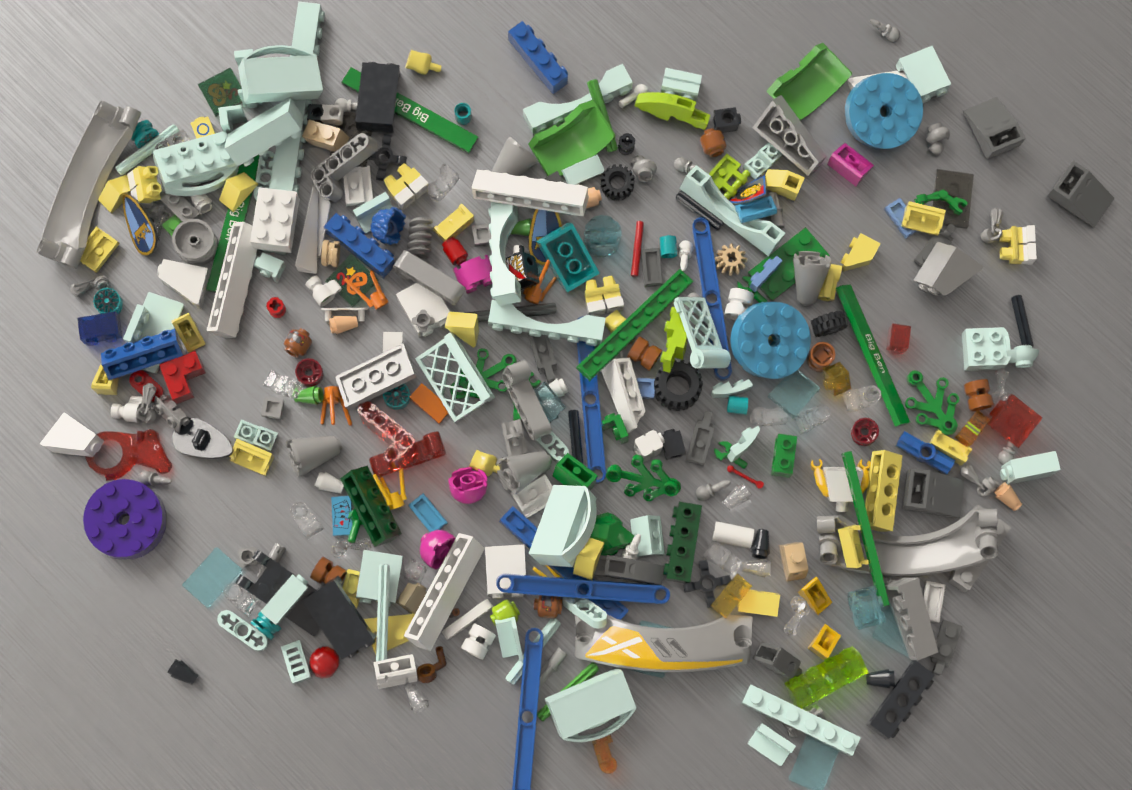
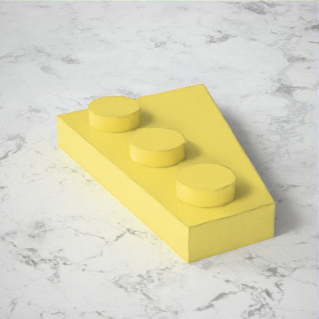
M414 614L388 616L387 651L409 642L404 637V634L415 616ZM377 618L364 619L370 630L377 632ZM376 636L375 639H374V640H375V643L372 644V648H373V650H374V652H375V655H376V641H377V636Z

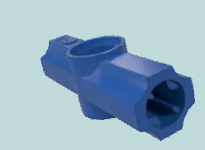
M905 431L896 444V447L914 456L917 461L926 463L945 475L948 474L955 462L953 458L935 449L932 444L925 443ZM921 450H928L929 457H924Z

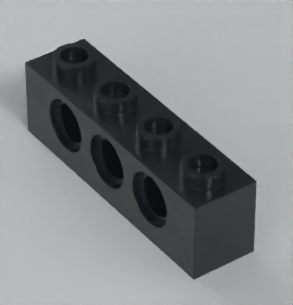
M916 660L912 661L866 725L885 740L890 737L894 738L900 730L898 728L899 724L902 721L906 722L911 715L909 710L913 705L917 706L922 700L921 694L924 689L928 690L934 682L932 678L935 674ZM911 680H915L918 684L916 691L909 687ZM899 696L906 698V705L904 707L898 704ZM889 711L895 715L893 723L889 722L886 718Z

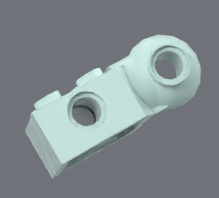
M1004 327L965 329L962 333L965 371L1003 370L1008 363H1016L1017 368H1027L1033 366V361L1036 360L1039 354V350L1032 348L1030 345L1017 346L1011 350L1009 334Z

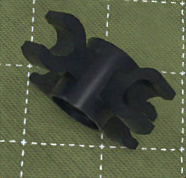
M384 134L382 147L366 159L373 160L376 166H378L376 180L379 181L384 180L386 168L390 164L400 167L406 164L407 161L406 156L393 155L390 149L392 136ZM379 155H386L388 160H381Z
M706 559L698 562L701 573L700 580L685 583L683 588L684 593L700 590L705 594L707 608H713L716 606L713 590L717 586L729 585L732 582L730 575L718 578L711 575ZM709 579L712 582V588H704L702 581Z

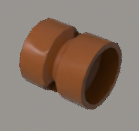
M639 336L627 357L634 362L641 361L642 367L650 371L663 350L654 345L649 346V341Z
M826 342L815 344L807 356L808 366L816 372L827 370L835 359L836 354L833 346Z
M988 379L975 380L963 385L965 394L969 397L967 400L969 411H980L994 406L992 395L988 394L991 390Z
M323 556L314 567L310 578L319 584H326L339 575L343 581L347 570L339 565L333 566V562Z

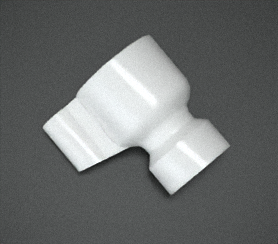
M316 275L310 278L305 285L309 290L313 291V298L322 307L331 302L342 288L336 280H331L322 285V281Z
M131 396L125 406L113 403L111 418L120 419L122 417L126 422L139 423L141 420L136 417V412L141 407L143 397Z

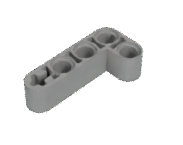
M364 133L358 134L312 170L311 178L321 197L333 202H337L342 198L343 190L338 180L377 151L378 143L374 138Z
M406 250L402 252L393 266L395 273L402 279L415 281L453 305L457 304L466 290L462 284Z
M525 360L506 366L502 373V378L530 438L535 440L550 434L552 430L529 381L531 375L529 365Z

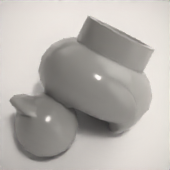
M941 122L927 127L928 133L926 135L927 142L932 144L928 150L935 155L941 154L944 149L942 143L938 141L948 140L950 137L948 128L942 126Z
M642 155L635 156L631 161L634 174L642 182L650 181L657 171L655 162L645 159Z

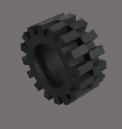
M614 164L612 168L609 166L606 171L604 170L601 176V187L606 197L610 196L611 200L616 198V201H620V198L624 200L626 196L629 197L635 183L631 169L628 171L627 166L623 168L622 164H619V167H616V164ZM616 176L622 177L625 185L622 188L616 189L612 187L611 179Z
M842 310L826 313L811 320L816 337L831 335L848 327L844 311Z

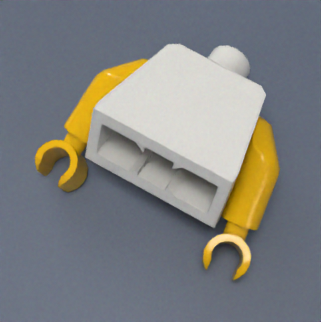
M819 459L820 466L818 467L813 465L812 460L811 469L814 471L816 485L822 495L827 497L829 501L836 502L837 512H847L848 502H853L845 467H823V470H821L822 460ZM861 459L857 464L856 471L863 494L869 485L868 468L871 462L868 460L865 467L862 465Z

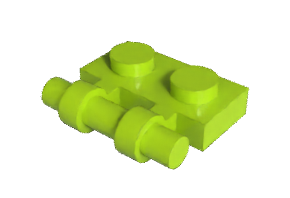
M726 153L709 175L718 189L725 191L724 196L729 200L737 194V190L741 185H745L751 173L746 169L742 174L737 171L741 164ZM731 177H734L736 181L730 186L727 182Z

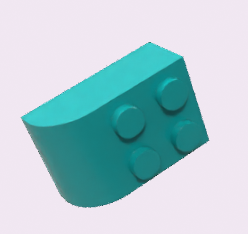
M568 222L536 241L545 259L550 260L549 266L566 292L600 274L572 223Z

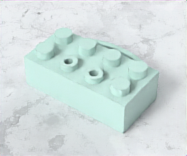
M285 45L263 47L245 56L238 67L244 103L284 101L290 97L292 100L318 99L323 91L317 56L301 48ZM267 54L292 55L289 57L257 58Z
M290 97L228 133L224 149L237 167L241 164L248 166L254 161L253 157L258 154L260 156L265 154L270 147L281 145L285 141L284 139L289 136L292 139L298 137L302 133L300 130L303 126V114Z
M222 131L153 150L154 163L158 168V174L165 193L175 196L207 194L223 187L227 179L236 176L238 167L224 149L227 132ZM218 179V180H216V181H214V182H212V183H210V184H207V185H203V186H199V187H190V186H194V185H197V184H201V183H204V182H208V181H212V180Z
M553 485L529 554L540 565L573 567L576 556L588 542L596 521L597 498L586 486Z
M618 667L545 698L559 736L563 740L572 742H588L603 738L625 724L636 710V705L623 671ZM619 716L616 722L599 732L578 735L582 731L601 726L612 718Z

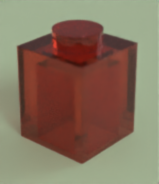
M892 323L888 330L886 350H891V353L894 354L905 353L909 348L911 326Z

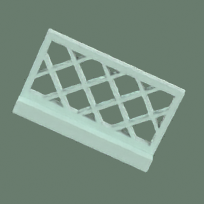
M450 332L444 336L443 340L415 359L451 418L457 423L484 403L493 400L495 396L459 338ZM446 344L449 348L448 357L438 356L440 347ZM427 356L434 357L432 368L426 367L422 361ZM438 358L447 359L445 371L436 369ZM451 360L457 361L459 364L457 373L448 371ZM435 371L444 373L442 384L434 381ZM448 374L457 375L455 386L445 385ZM460 376L467 377L469 381L467 389L458 387ZM445 387L454 389L452 400L444 397ZM457 390L467 391L465 402L455 401ZM470 392L477 393L480 401L476 404H469ZM455 403L464 405L462 413L458 416L453 411Z

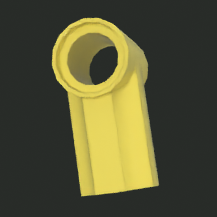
M831 264L818 299L827 302L834 301L842 266Z

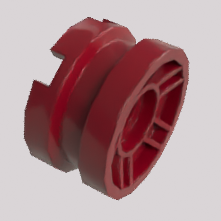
M307 358L301 360L295 369L298 381L305 387L317 386L323 380V369L319 362L314 359ZM312 370L313 374L307 376L305 372Z
M860 418L851 428L853 441L861 446H870L879 435V427L871 418ZM868 429V435L861 433V430Z

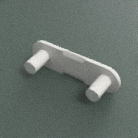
M325 307L321 308V310H325V321H329L332 318L331 310H358V321H365V310H369V308Z

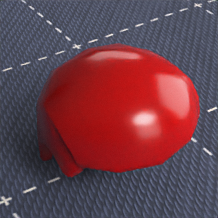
M328 646L317 648L311 654L309 661L310 671L321 679L333 676L340 664L338 653L335 649Z

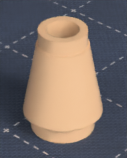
M333 316V318L329 319V326L332 334H340L358 327L356 316Z
M1006 482L1002 483L994 491L996 498L1013 511L1022 506L1011 485H1007Z

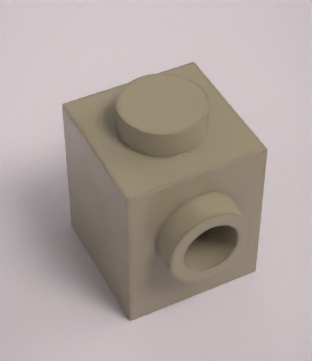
M407 583L396 603L407 612L415 615L427 593V588L420 583H416V585Z

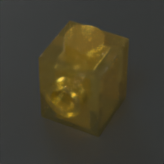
M840 362L823 369V385L827 391L837 396L851 389L849 371Z

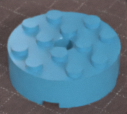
M881 73L869 76L857 83L847 97L845 104L846 125L853 137L867 147L875 149L898 147L910 140L920 127L923 117L921 96L917 88L908 79L898 74ZM882 106L886 109V115L884 117L880 114V108Z
M761 302L751 305L738 316L731 331L730 342L733 356L743 367L742 369L756 377L778 379L791 375L802 366L810 350L811 336L805 318L797 309L782 302ZM769 336H771L773 342L770 345L768 343Z

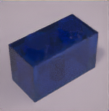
M116 311L77 318L80 340L88 346L97 345L101 341L108 343L116 342L117 339L122 338L120 316Z

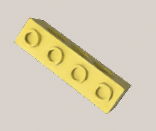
M886 450L872 452L869 485L865 502L871 530L878 532L893 531L903 455Z

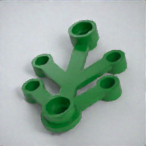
M485 348L479 349L476 367L488 387L496 389L500 393L506 392V387L505 389L499 388L500 384H504L503 380L497 382L488 378L502 371L506 366L517 363L516 357L512 354H506L502 357L501 362L483 371L489 353ZM481 352H485L487 354L485 357L479 356ZM511 358L513 362L511 364H507L505 362L506 359ZM460 376L458 387L468 388L469 381H466L467 377ZM450 388V393L453 396L454 389ZM467 391L457 392L456 399H464ZM470 392L469 397L480 399L477 393Z
M917 370L911 371L907 376V383L912 387H917L927 403L919 402L915 398L909 397L904 403L905 407L909 410L918 409L935 413L938 418H928L925 413H920L915 418L916 423L920 426L925 424L938 427L944 435L955 433L958 424L953 417L956 404L960 400L959 396L956 393H951L947 397L948 408L946 415L941 409L945 388L949 384L948 380L941 377L936 381L937 390L934 399L923 383L922 373ZM913 375H917L919 380L915 381ZM939 381H944L945 386H940ZM950 397H955L956 402H951ZM908 401H913L914 406H909ZM919 416L924 417L925 422H920ZM949 422L951 424V428H947L945 426V423Z
M634 455L631 461V465L637 468L641 475L623 471L616 464L608 467L606 472V478L610 482H618L621 478L639 482L636 485L629 483L625 486L624 494L629 497L644 490L643 499L652 501L663 494L676 496L681 490V483L666 474L662 469V461L658 459L651 462L650 469L657 473L660 479L653 477L643 464L644 458L641 455ZM655 486V487H659V488L653 490V489H651V488H649V487Z

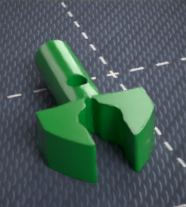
M742 277V280L748 284V287H743L742 284L737 282V288L752 292L757 302H768L758 291L754 292L749 288L752 277Z
M728 441L718 442V445L725 448V452L721 453L714 448V454L716 459L722 461L728 458L727 456L731 451L732 444ZM740 457L733 461L743 469L748 465Z
M354 509L348 515V518L353 522L348 537L349 543H355L360 525H363Z

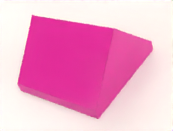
M846 143L832 153L827 163L828 166L855 187L874 166Z

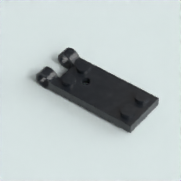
M257 550L252 558L267 568L256 583H253L242 574L238 576L235 583L267 604L278 592L273 589V585L279 583L282 587L293 573L260 550ZM307 584L309 589L285 617L315 637L320 627L302 600L316 589Z

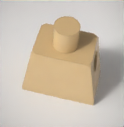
M795 542L779 545L786 582L805 579L809 570L803 543Z

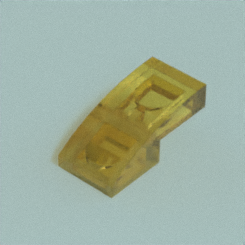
M737 573L711 604V607L726 619L751 589L752 585Z

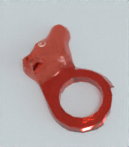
M153 429L137 431V434L114 431L98 433L97 436L102 440L116 441L122 447V458L112 468H101L96 464L94 456H85L89 467L98 475L105 476L106 481L122 478L135 464L153 468L160 474H166L172 468V463L168 459L160 441L159 433Z

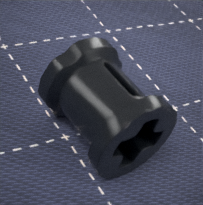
M625 133L619 138L618 150L623 155H630L634 151L635 138L632 134Z

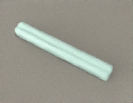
M171 125L115 167L118 173L124 175L150 156L153 150L161 148L180 133L177 126Z
M550 619L543 628V647L560 627L561 623L557 619ZM540 634L536 637L533 643H536L540 640ZM518 661L506 676V680L513 685L522 676L523 661Z

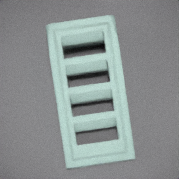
M300 640L281 646L292 684L313 678ZM298 647V651L290 654L287 653V650ZM300 654L301 658L290 661L289 658ZM300 662H302L303 664L302 666L296 667L294 669L292 668V665ZM305 670V673L295 676L294 674L297 671Z

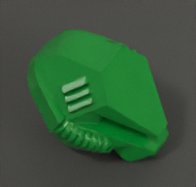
M607 512L596 515L594 529L590 538L604 542L601 552L602 556H613L620 549H625L627 545H630L634 535L623 527V522L620 518Z

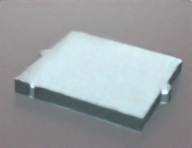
M545 381L538 388L534 389V392L549 423H551L554 419L559 418L558 415L566 407Z

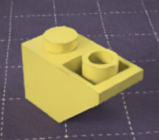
M768 169L765 175L766 189L795 201L805 177L788 170Z
M860 233L858 238L854 237L849 245L852 248L850 253H845L840 262L844 264L841 271L845 272L869 265L881 243Z

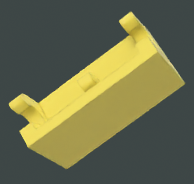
M909 201L904 211L901 227L938 236L943 225L946 210Z
M461 204L458 209L438 226L436 225L433 231L443 242L451 237L456 238L474 222V215Z
M936 430L930 441V444L935 449L953 458L955 463L960 466L967 461V456L972 451V448L942 434L940 430Z
M236 439L233 453L229 456L231 462L264 476L267 475L274 460L272 453L239 439Z
M851 525L838 529L846 567L859 568L862 567V564H869V560L864 559L858 530H861V525Z
M740 588L737 605L738 611L777 617L780 595L778 593Z

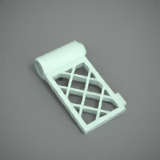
M677 297L674 299L675 309L680 315L692 350L690 355L691 365L697 369L728 367L731 357L727 350L722 349L705 298ZM683 303L690 308L689 311L684 308ZM696 303H700L702 311L696 307ZM692 312L697 314L699 316V319H696L692 315ZM689 320L696 325L695 328L690 325ZM702 320L707 323L708 328L702 324ZM699 329L705 333L704 337L698 332ZM695 337L701 342V345H697ZM708 338H710L713 341L714 345H712L708 341Z

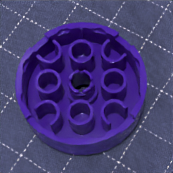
M130 479L114 480L97 489L88 500L83 516L84 530L92 545L102 553L119 560H133L150 553L161 541L166 530V510L159 496L146 485ZM130 516L128 523L123 525V517Z

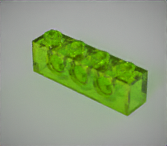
M851 646L850 648L843 649L839 654L825 659L824 662L810 667L802 674L794 676L784 684L794 705L803 709L868 673L861 654Z

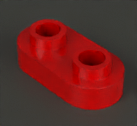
M139 370L130 375L129 382L131 386L142 396L144 385L151 383L157 388L151 400L152 403H154L155 396L160 398L164 395L163 388L146 372ZM142 377L141 382H136V379Z

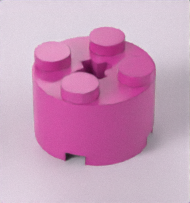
M484 255L485 259H481L480 256L460 264V269L457 270L456 267L453 269L457 281L466 288L467 294L475 292L477 287L482 284L484 287L493 284L490 278L492 266L488 255Z

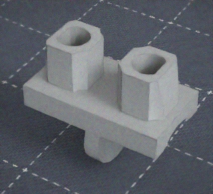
M521 420L501 423L508 456L528 453Z

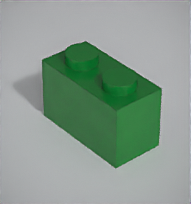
M567 453L556 464L552 477L563 485L586 486L591 490L595 485L598 475Z

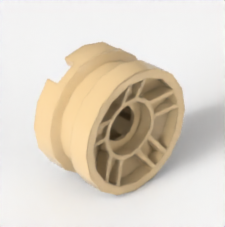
M324 240L321 253L322 266L332 265V267H338L340 260L339 241L330 242L329 240Z

